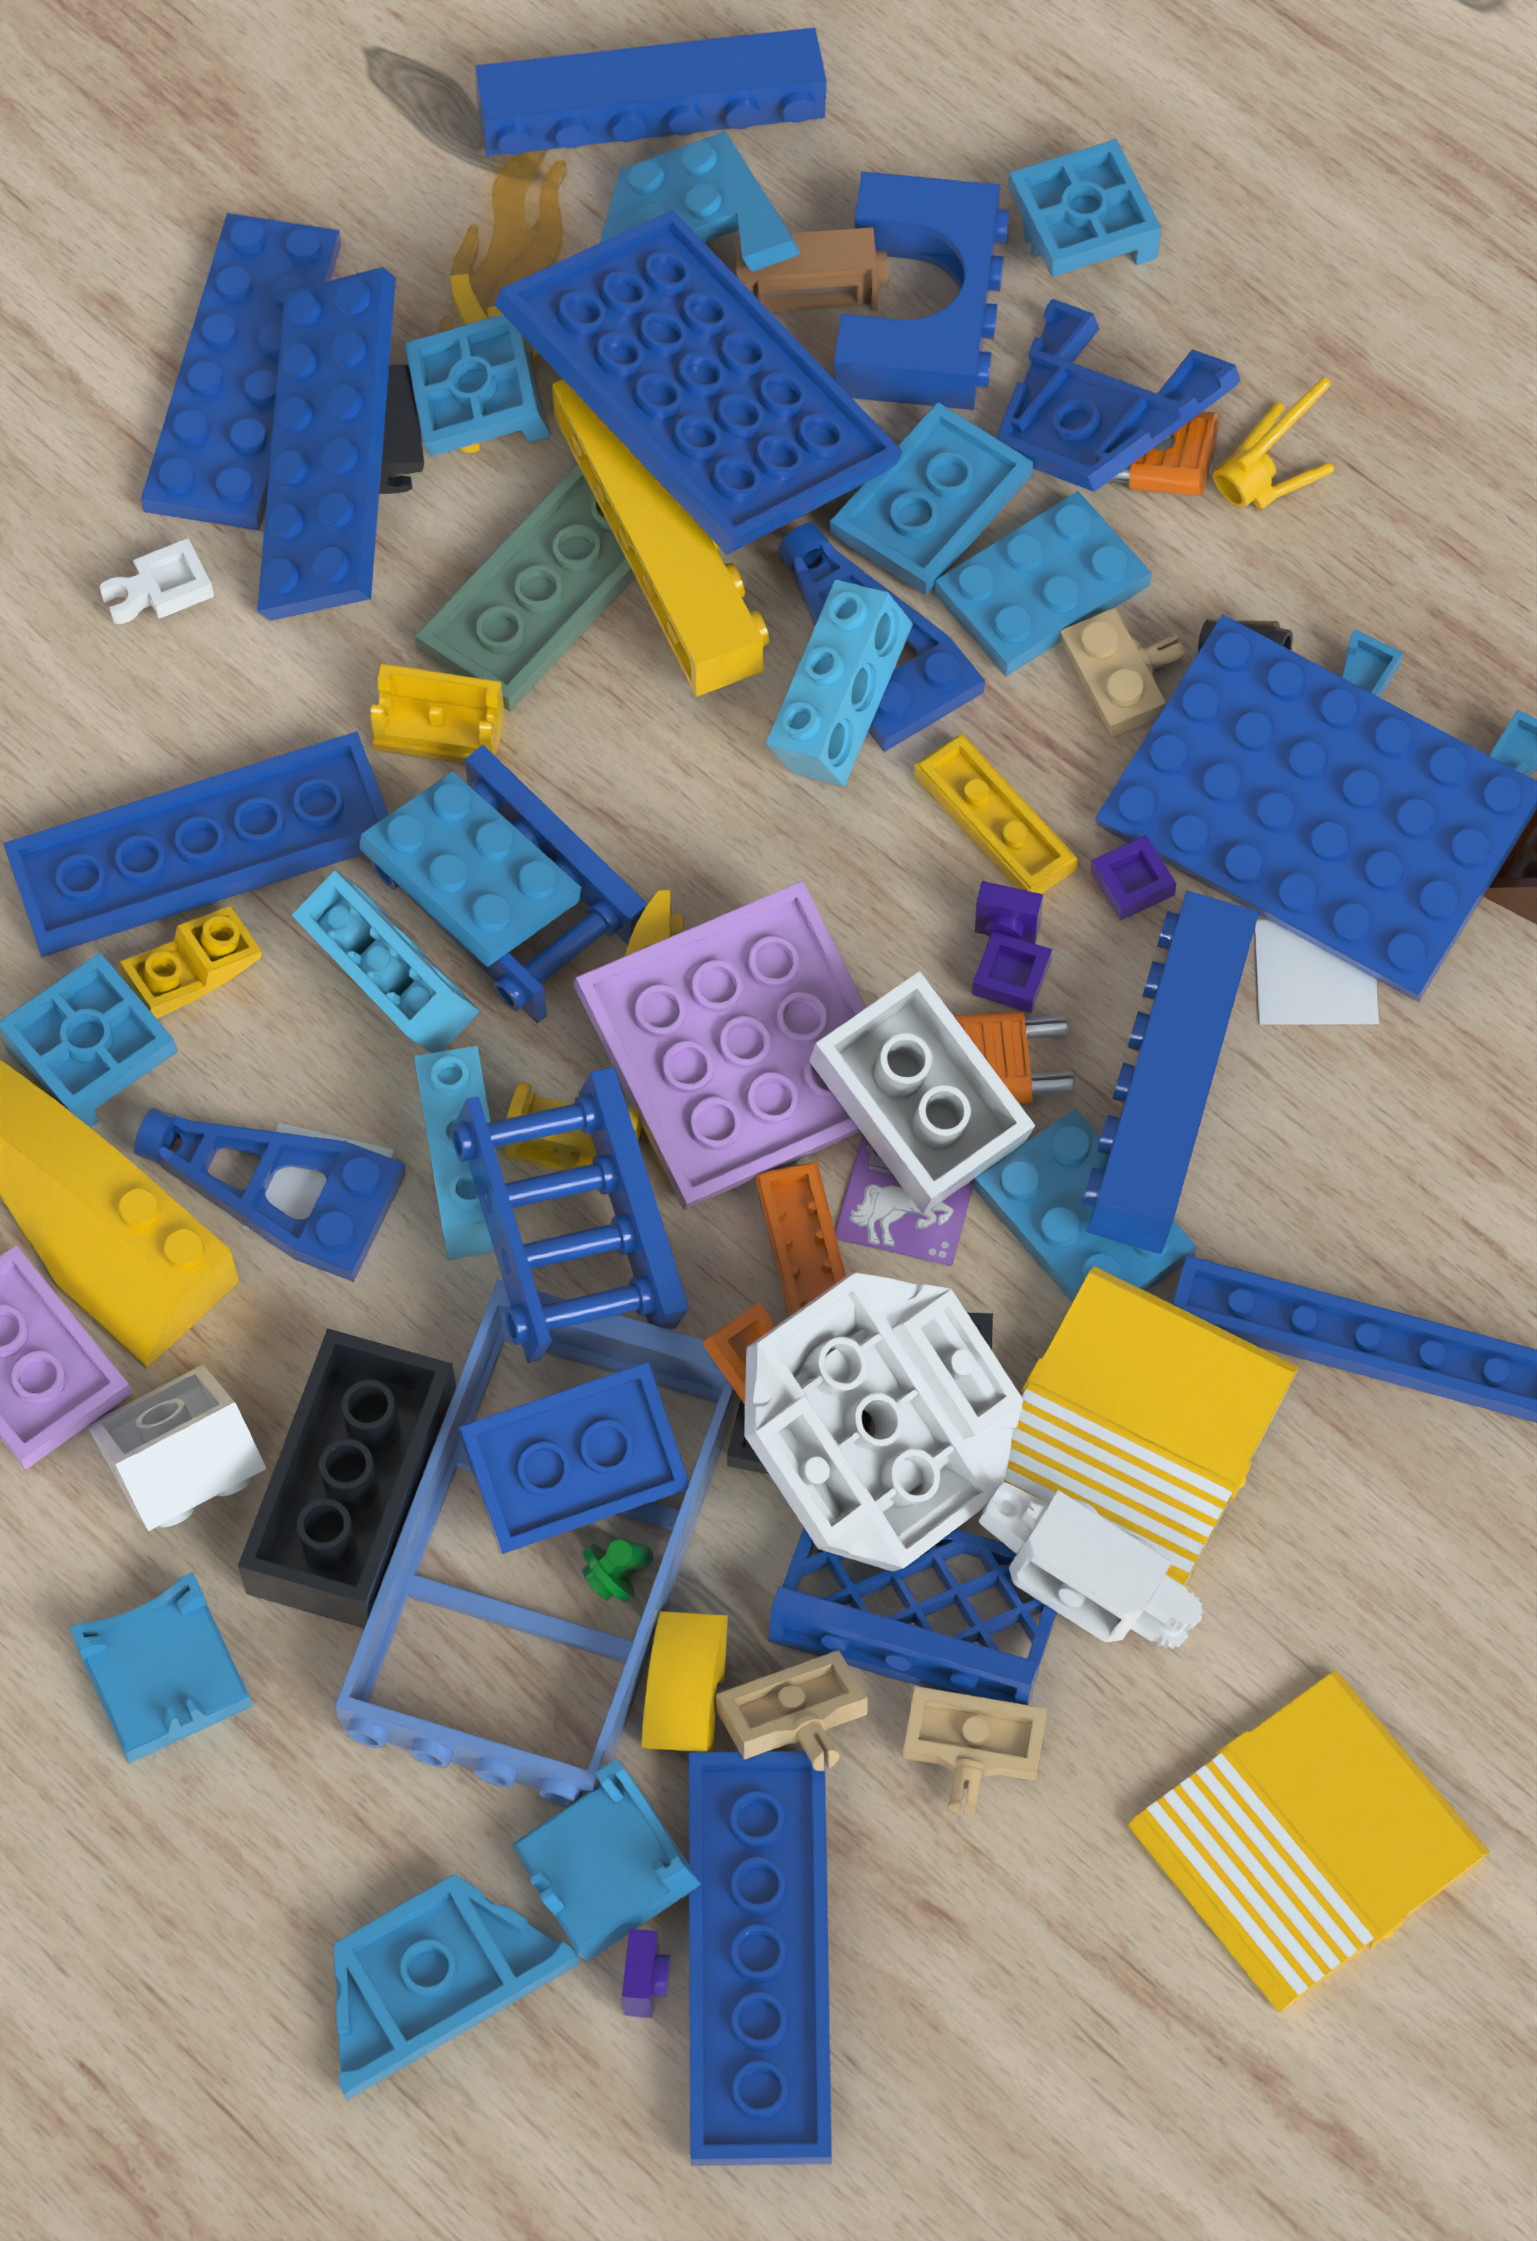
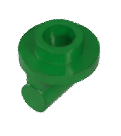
M622 1539L610 1543L607 1553L599 1546L591 1544L583 1551V1556L588 1565L582 1569V1573L590 1586L605 1600H609L614 1595L619 1600L627 1602L635 1595L634 1588L628 1577L636 1570L648 1568L653 1561V1552L646 1544Z

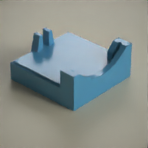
M1117 139L1009 172L1008 189L1023 218L1026 244L1032 242V256H1042L1052 277L1131 252L1136 265L1158 259L1161 225Z
M503 314L405 343L423 444L431 456L521 430L528 442L551 436L536 382L532 359L533 346Z
M101 952L0 1020V1034L8 1053L34 1076L48 1095L90 1128L99 1122L95 1112L96 1108L177 1053L173 1037Z
M193 1572L181 1577L161 1595L134 1610L108 1619L81 1622L69 1628L128 1763L253 1707L250 1696Z
M618 1758L594 1773L601 1783L594 1791L588 1792L512 1844L531 1875L530 1882L541 1893L539 1897L555 1915L576 1952L586 1962L628 1935L629 1929H637L701 1885L637 1780Z

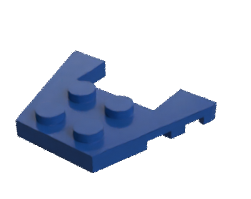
M1051 299L1043 315L1046 325L1041 338H1034L1028 353L1031 364L1024 382H1017L996 439L1033 461V469L1095 492L1236 387L1240 382V377L1235 364L1194 349L1189 352L1157 393L1073 363L1074 360L1098 332L1099 326L1094 313Z

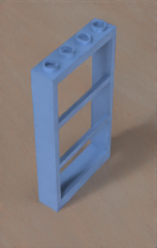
M497 1279L335 1708L341 1728L347 1730L346 1734L349 1738L362 1745L372 1748H384L386 1742L410 1749L411 1756L424 1764L438 1768H447L449 1763L452 1762L474 1769V1774L489 1784L511 1788L514 1782L539 1789V1795L545 1800L559 1806L568 1807L588 1792L594 1791L601 1784L594 1773L613 1760L653 1646L659 1612L666 1610L740 1397L703 1346L702 1342L705 1341L704 1339L622 1315H614L549 1331L552 1342L545 1352L547 1354L611 1373L649 1362L657 1386L717 1404L680 1510L650 1502L616 1514L617 1516L672 1532L634 1641L417 1576L457 1468L472 1472L457 1427L475 1421L504 1342L513 1343L507 1329L505 1310L507 1306H510L504 1282ZM537 1291L541 1305L567 1300ZM408 1597L625 1663L588 1770L369 1703Z

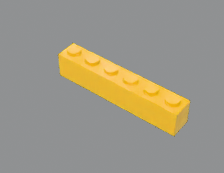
M564 379L552 383L554 418L696 697L764 672L763 647L770 643L769 634L760 613L757 610L749 612L742 599L745 597V590L733 563L727 565L723 563L718 553L720 547Z

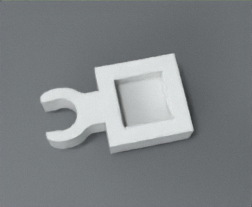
M189 538L134 559L136 576L131 578H111L103 582L99 587L104 603L118 597L126 598L121 604L109 607L114 624H124L131 621L142 609L151 605L158 619L214 597L212 584Z

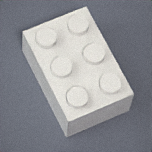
M920 971L815 1044L809 1060L922 1215L1024 1144L1035 1127V1124Z

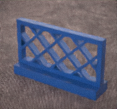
M803 1528L783 1586H779L771 1607L768 1642L819 1657L839 1650L849 1666L916 1686L1030 1705L1034 1684L1057 1612L1037 1599L1025 1604L1022 1603L1009 1582L1012 1579L1009 1566L1017 1554L1003 1542L955 1529L905 1568L896 1571L881 1568L882 1573L853 1585L840 1563L846 1557L818 1548L819 1553L810 1557L815 1543L805 1528ZM961 1554H967L979 1558L988 1573L959 1585L945 1561ZM825 1567L829 1568L841 1588L840 1591L824 1598L798 1592L802 1577ZM933 1567L947 1591L917 1603L905 1584L904 1579ZM891 1585L905 1607L904 1610L883 1617L870 1613L862 1597ZM997 1586L1011 1610L981 1622L967 1598ZM955 1604L969 1626V1629L953 1636H948L935 1632L926 1616ZM1042 1613L1037 1626L1032 1617ZM1020 1623L1032 1643L1027 1659L999 1651L990 1635Z

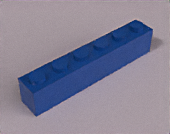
M815 27L475 65L477 105L486 156L518 155L530 151L577 148L583 145L618 141L632 142L644 138L670 135L684 136L697 132L732 128L745 129L758 125L784 122L799 123L811 119L825 118L827 80Z
M1188 890L1186 891L1180 913L1167 911L1157 943V947L1168 950L1164 964L1152 961L1142 997L1154 1000L1151 1012L1146 1014L1138 1011L1127 1048L1139 1051L1135 1066L1123 1062L1112 1097L1113 1100L1124 1103L1120 1118L1107 1115L1097 1152L1107 1154L1109 1157L1105 1170L1092 1167L1082 1200V1205L1093 1208L1087 1229L1088 1233L1162 1254L1178 1206L1259 911Z

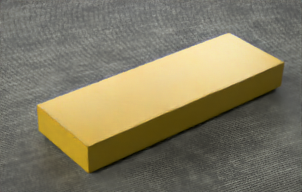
M963 733L914 765V777L1015 888L1043 894L1077 870L1078 858Z

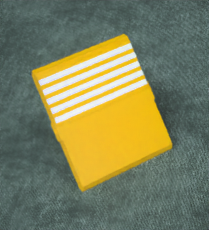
M1093 1266L1043 1358L1039 1357L1033 1370L1027 1375V1381L1021 1390L1023 1404L1018 1425L1012 1431L1010 1455L1004 1482L1050 1503L1058 1490L1072 1499L1086 1502L1097 1511L1099 1516L1127 1534L1146 1540L1157 1553L1172 1561L1166 1575L1186 1586L1230 1500L1234 1501L1240 1488L1244 1487L1246 1476L1251 1469L1250 1462L1299 1367Z
M1337 1670L1329 1673L1251 1732L1246 1730L1236 1739L1230 1740L1225 1747L1215 1754L1214 1759L1135 1816L1127 1825L1278 2013L1290 2007L1367 1947L1372 1949L1382 1940L1390 1938L1393 1932L1403 1925L1404 1919L1480 1863L1490 1853L1487 1847Z

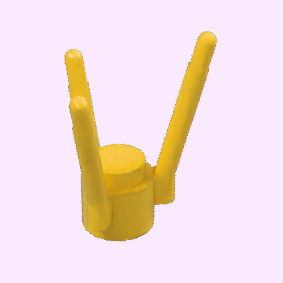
M1321 378L1276 423V419L1284 411L1285 407L1280 401L1274 403L1236 450L1216 467L1213 473L1214 483L1229 503L1242 509L1253 502L1259 510H1263L1276 498L1315 482L1317 479L1334 471L1333 463L1327 462L1271 486V478L1276 474V468L1271 458L1266 454L1272 445L1329 388L1331 382L1328 378Z

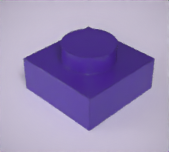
M1146 835L1091 861L1090 872L1120 921L1175 896L1177 883Z
M982 881L976 901L974 932L985 934L990 938L992 931H996L1036 944L1041 925L1043 894Z
M992 931L972 983V995L1032 1013L1051 963L1052 949Z
M629 1929L622 1990L624 2016L652 2018L654 1996L667 1997L671 1955L659 1954L657 1931Z

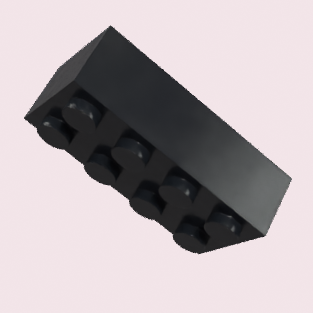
M327 1328L238 1564L247 1595L365 1629L457 1387L452 1363Z

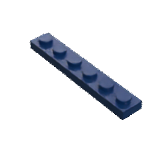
M1186 1255L1172 1304L1260 1348L1537 1423V1349Z

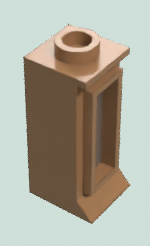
M873 228L790 233L799 247L800 255L754 272L750 271L742 258L740 236L733 237L734 274L770 312L855 307L870 303L872 311L878 310V287L888 286L887 252L875 250Z

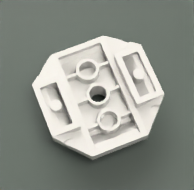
M853 1273L838 1281L746 1347L744 1436L818 1549L889 1571L903 1569L983 1509L1004 1482L1010 1455L1012 1431L1018 1425L1023 1398L952 1289L926 1284L919 1286L891 1278ZM863 1410L868 1412L874 1421V1437H871L862 1425L861 1417Z

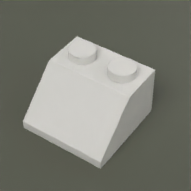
M203 1364L95 1420L87 1426L133 1511L148 1531L157 1526L170 1527L184 1521L193 1513L195 1506L216 1495L228 1496L241 1491L252 1482L254 1475L267 1469L235 1401Z

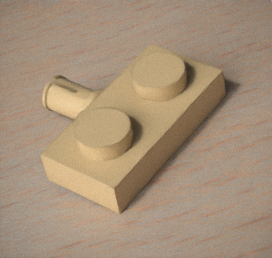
M1116 608L1060 630L1061 643L1111 738L1156 720L1166 705V701L1153 679V670L1185 658L1184 648L1176 634L1143 648L1138 641L1130 636Z
M837 1650L716 1694V1712L744 1760L783 1745L798 1742L802 1745L812 1762L813 1768L817 1771H823L824 1761L829 1769L837 1763L840 1757L838 1750L835 1749L825 1731L868 1715V1697L842 1654Z
M914 1686L902 1758L942 1765L955 1772L948 1809L955 1813H960L963 1790L967 1788L964 1815L976 1814L981 1777L1002 1775L1037 1781L1048 1709Z

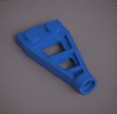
M806 523L795 528L781 541L777 554L793 573V578L814 626L818 621L835 579L888 592L913 623L906 643L915 650L917 657L893 671L868 730L884 752L984 693L985 680L951 637L835 550L814 523ZM820 562H822L820 566H818L817 568H814L816 565H818Z
M154 1107L144 1117L134 1145L135 1155L160 1164L163 1169L293 1259L354 1282L406 1175L405 1163L347 1141L190 1121ZM176 1138L181 1139L180 1148L172 1152L171 1150ZM223 1148L233 1149L256 1155L261 1159L246 1189H236L209 1174L208 1169L218 1150ZM285 1167L317 1170L326 1177L327 1181L309 1217L293 1219L267 1200L265 1193L276 1171Z

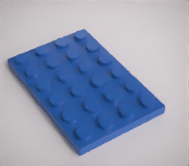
M674 210L501 288L494 305L726 555L885 473L898 463L903 453L891 438Z
M1222 614L1095 819L1097 826L1128 843L1146 835L1164 863L1244 907L1259 911V915L1420 1002L1537 809V781Z

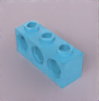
M835 579L765 743L792 774L845 787L913 625L888 592Z
M336 870L292 914L296 921L403 1033L429 1052L444 1051L481 1012L363 889Z
M478 1046L414 1056L447 1259L451 1260L493 1253L494 1248L468 1161L460 1162L457 1158L451 1135L452 1124L456 1123V1119L468 1098L479 1096L486 1122H490Z

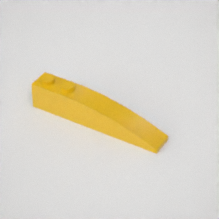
M0 1060V1196L15 1218L26 1240L32 1245L43 1262L47 1273L56 1287L147 1369L240 1282L232 1252L97 1132L46 1092Z

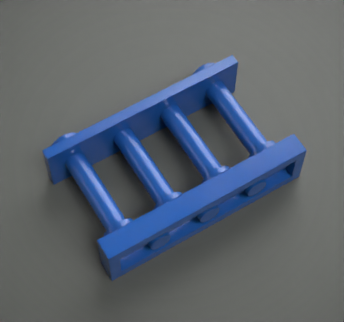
M482 745L464 759L468 785L581 887L580 899L588 906L589 914L524 966L508 952L487 967L408 893L406 894L494 980L493 985L497 994L509 1008L514 1011L522 1008L538 1024L547 1017L544 987L541 984L603 934L612 936L616 933L628 945L634 928L647 903L493 753ZM371 860L374 871L384 884L393 890L400 887Z
M615 1067L590 1072L578 1093L579 1096L575 1098L574 1104L494 1122H486L479 1096L468 1098L456 1119V1123L452 1124L451 1127L452 1142L456 1156L460 1162L468 1161L510 1302V1306H507L505 1310L507 1329L514 1345L522 1344L527 1363L541 1360L552 1342L550 1330L631 1311H636L639 1316L646 1315L649 1324L671 1330L678 1326L689 1310ZM578 1129L584 1135H591L597 1154L593 1158V1164L509 1183L504 1182L494 1148ZM599 1189L602 1195L609 1194L615 1217L611 1219V1224L526 1244L522 1243L513 1208ZM617 1250L620 1255L627 1254L634 1276L630 1279L629 1285L541 1305L530 1269Z

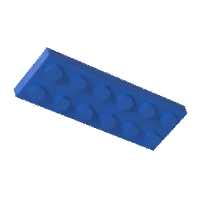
M227 213L142 493L141 502L144 512L259 531L267 502L284 292L332 279L341 247L339 230Z
M383 267L284 292L257 612L270 621L371 599L396 278Z
M356 731L3 844L40 955L44 957L363 855L364 853L359 849L361 834L384 819L389 813L359 734Z
M767 1751L745 1760L740 1752L689 1753V1865L701 1883L700 1886L689 1893L691 2166L832 2164L825 1761L824 1770L817 1771L813 1768L812 1762L805 1751Z

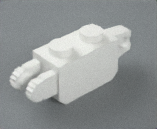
M1003 1482L982 1512L978 1522L1017 1554L1009 1566L1014 1585L1105 1643L1123 1640L1129 1630L1132 1629L1150 1642L1156 1641L1157 1646L1161 1645L1164 1649L1170 1647L1173 1650L1175 1646L1180 1647L1189 1636L1190 1628L1193 1629L1202 1619L1201 1615L1204 1613V1610L1201 1608L1203 1604L1199 1602L1200 1597H1195L1194 1592L1189 1593L1185 1586L1166 1575L1172 1561L1157 1553L1146 1540L1127 1534L1099 1516L1097 1511L1084 1501L1072 1499L1058 1490L1050 1503Z

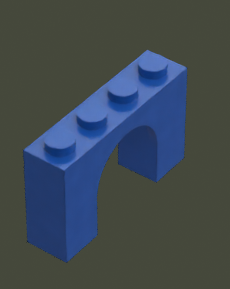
M861 172L855 214V229L873 228L875 250L886 251L887 257L920 260L939 267L955 281L960 292L946 308L936 314L920 319L900 320L841 314L834 360V380L852 398L935 406L939 402L947 408L974 410L977 387L988 388L992 352L982 351L983 339L994 340L998 304L988 303L989 291L1000 292L1004 256H994L995 244H1006L1008 236L1010 209L999 208L1000 184Z

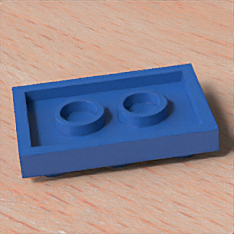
M644 1362L457 1427L500 1554L687 1490L690 1483L649 1362Z

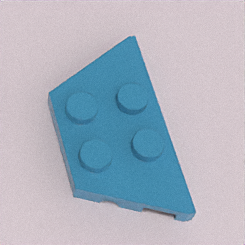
M455 1874L335 1942L336 2018L340 2057L339 2086L345 2099L353 2098L580 1964L579 1957L574 1948L563 1941L559 1944L530 1926L526 1918L507 1906L496 1905L485 1898L481 1890Z

